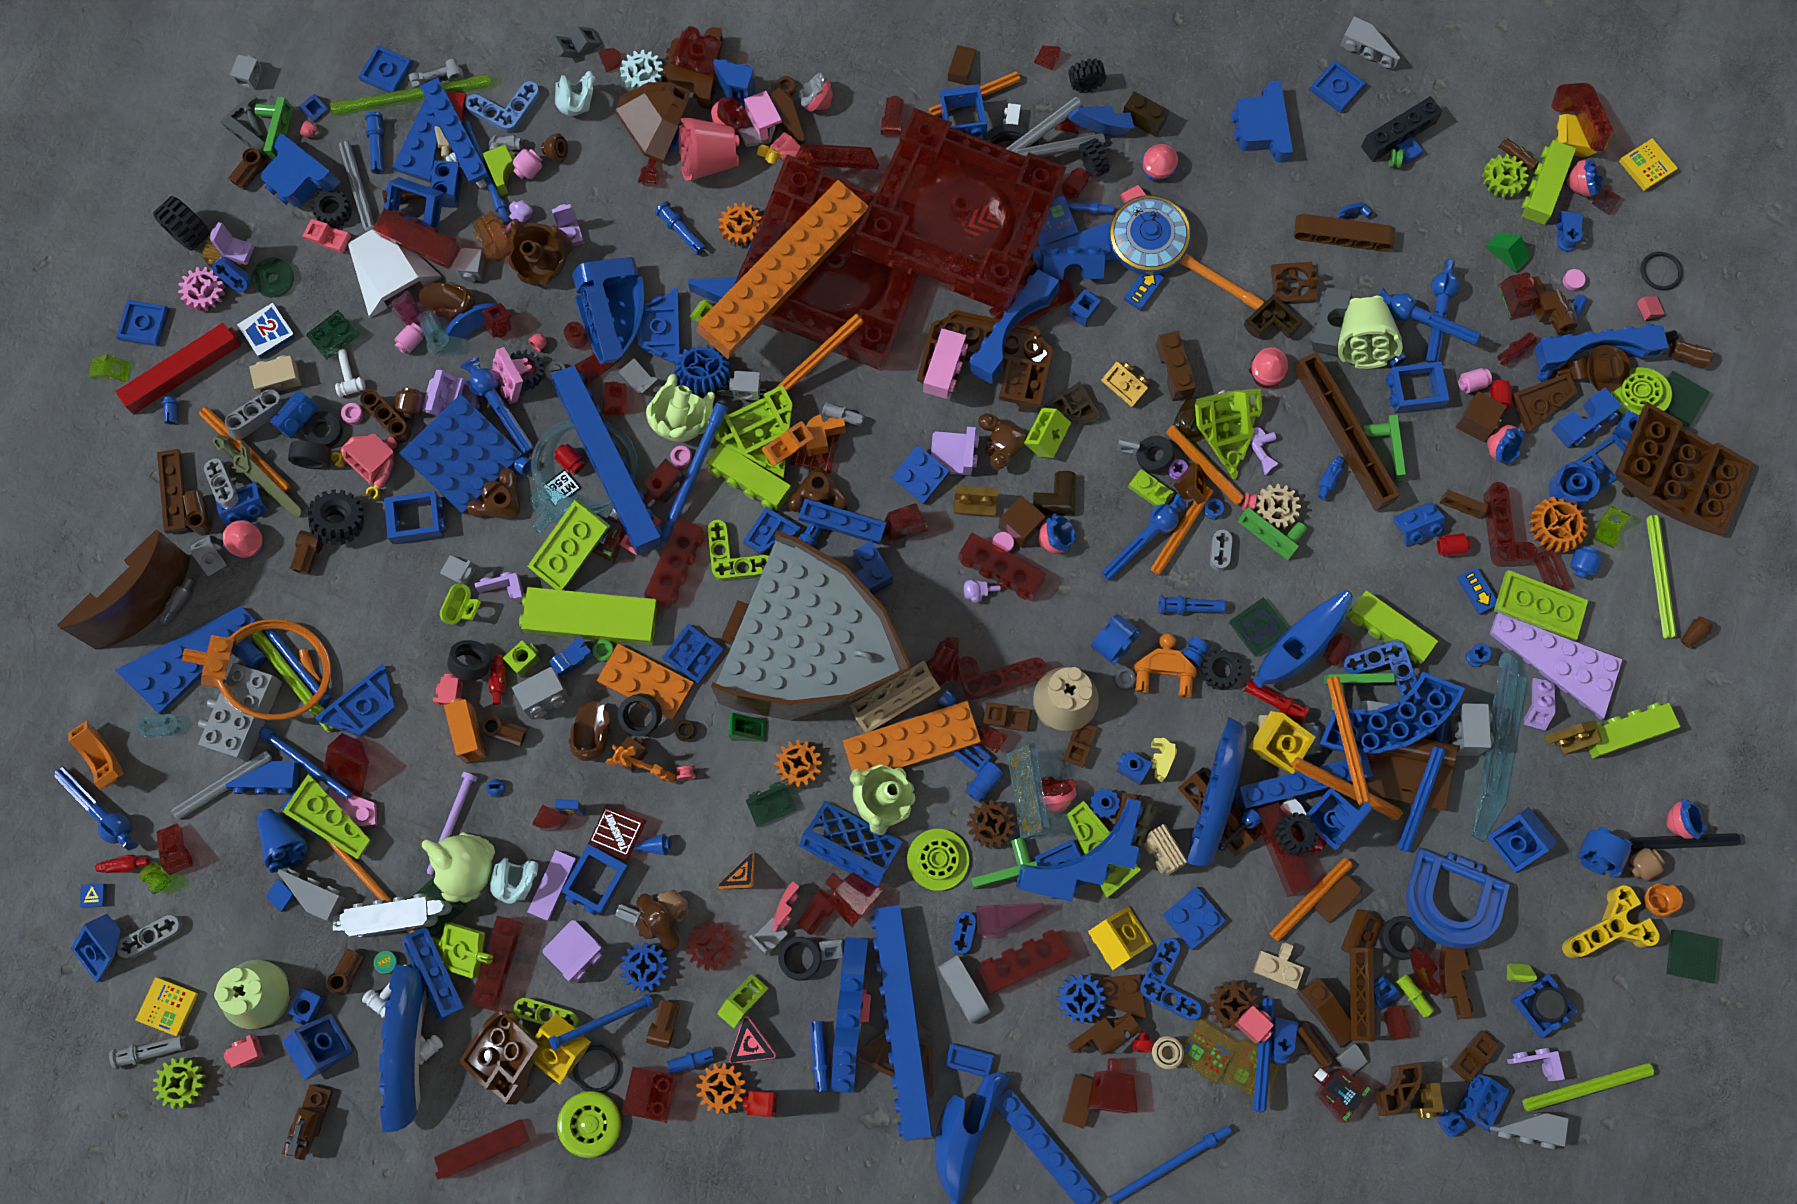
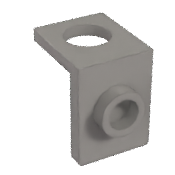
M775 125L769 127V138L763 141L759 138L754 127L739 129V134L745 147L770 144L776 127Z
M634 358L619 371L620 375L636 393H643L657 380L656 377H650Z
M210 535L190 546L191 554L207 576L226 566V562L213 546Z
M450 555L440 574L459 584L467 585L476 567L470 560L464 562Z
M773 918L754 936L752 934L749 936L766 956L788 935L781 926L776 932L772 929Z

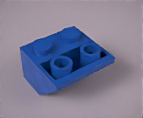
M714 59L717 85L727 100L737 107L745 108L744 99L753 96L756 91L754 69L746 64L739 65L728 60Z

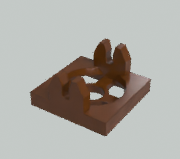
M1312 262L1271 265L1274 295L1283 304L1317 301L1316 288L1319 278L1316 277L1317 269H1313ZM1288 270L1289 278L1286 281L1280 280L1282 273ZM1295 270L1303 272L1308 280H1300L1296 277ZM1296 280L1299 287L1297 289L1290 288L1288 281ZM1301 287H1309L1305 294L1302 296L1298 295ZM1286 288L1291 292L1292 296L1285 294L1281 289Z

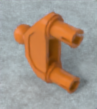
M1165 633L1159 639V644L1163 649L1157 648L1134 665L1135 673H1137L1135 691L1140 693V690H1142V693L1149 692V678L1152 673L1171 675L1180 678L1178 696L1184 697L1186 689L1185 698H1191L1193 679L1197 676V670L1180 651L1171 650L1176 645V638L1173 634Z

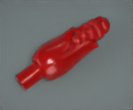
M501 654L494 656L488 684L489 691L493 694V705L501 704V695L506 690V666H504V659Z
M132 854L119 856L115 859L97 863L95 870L101 873L134 872L141 866H149L150 860L149 857L138 858Z

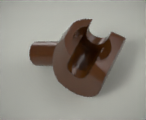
M1587 357L1574 359L1568 362L1567 366L1556 369L1557 375L1561 376L1570 372L1572 379L1588 377L1586 371Z

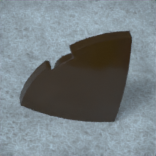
M1078 382L1044 404L1046 408L1057 409L1068 420L1076 421V423H1088L1102 417L1081 382Z

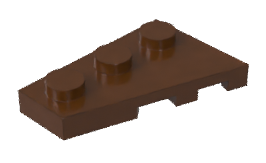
M1570 372L1512 394V401L1526 433L1534 429L1536 425L1577 392Z

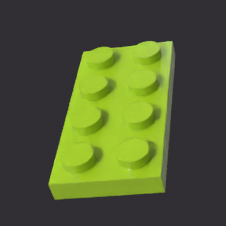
M578 499L574 500L527 567L555 590H565L610 528V525Z
M1508 570L1504 574L1494 611L1575 641L1578 639L1588 600Z

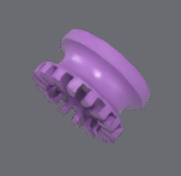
M1176 459L1168 468V474L1171 478L1178 480L1187 470L1188 465L1185 461ZM1175 465H1176L1177 467H1180V466H1181V468H1182L1181 472H1182V473H1180V472H1176V473H1175V472H1174Z

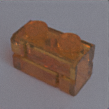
M490 211L483 218L473 222L472 225L476 230L473 234L478 242H482L484 246L482 252L488 259L491 258L495 262H500L506 256H509L513 243L497 214Z

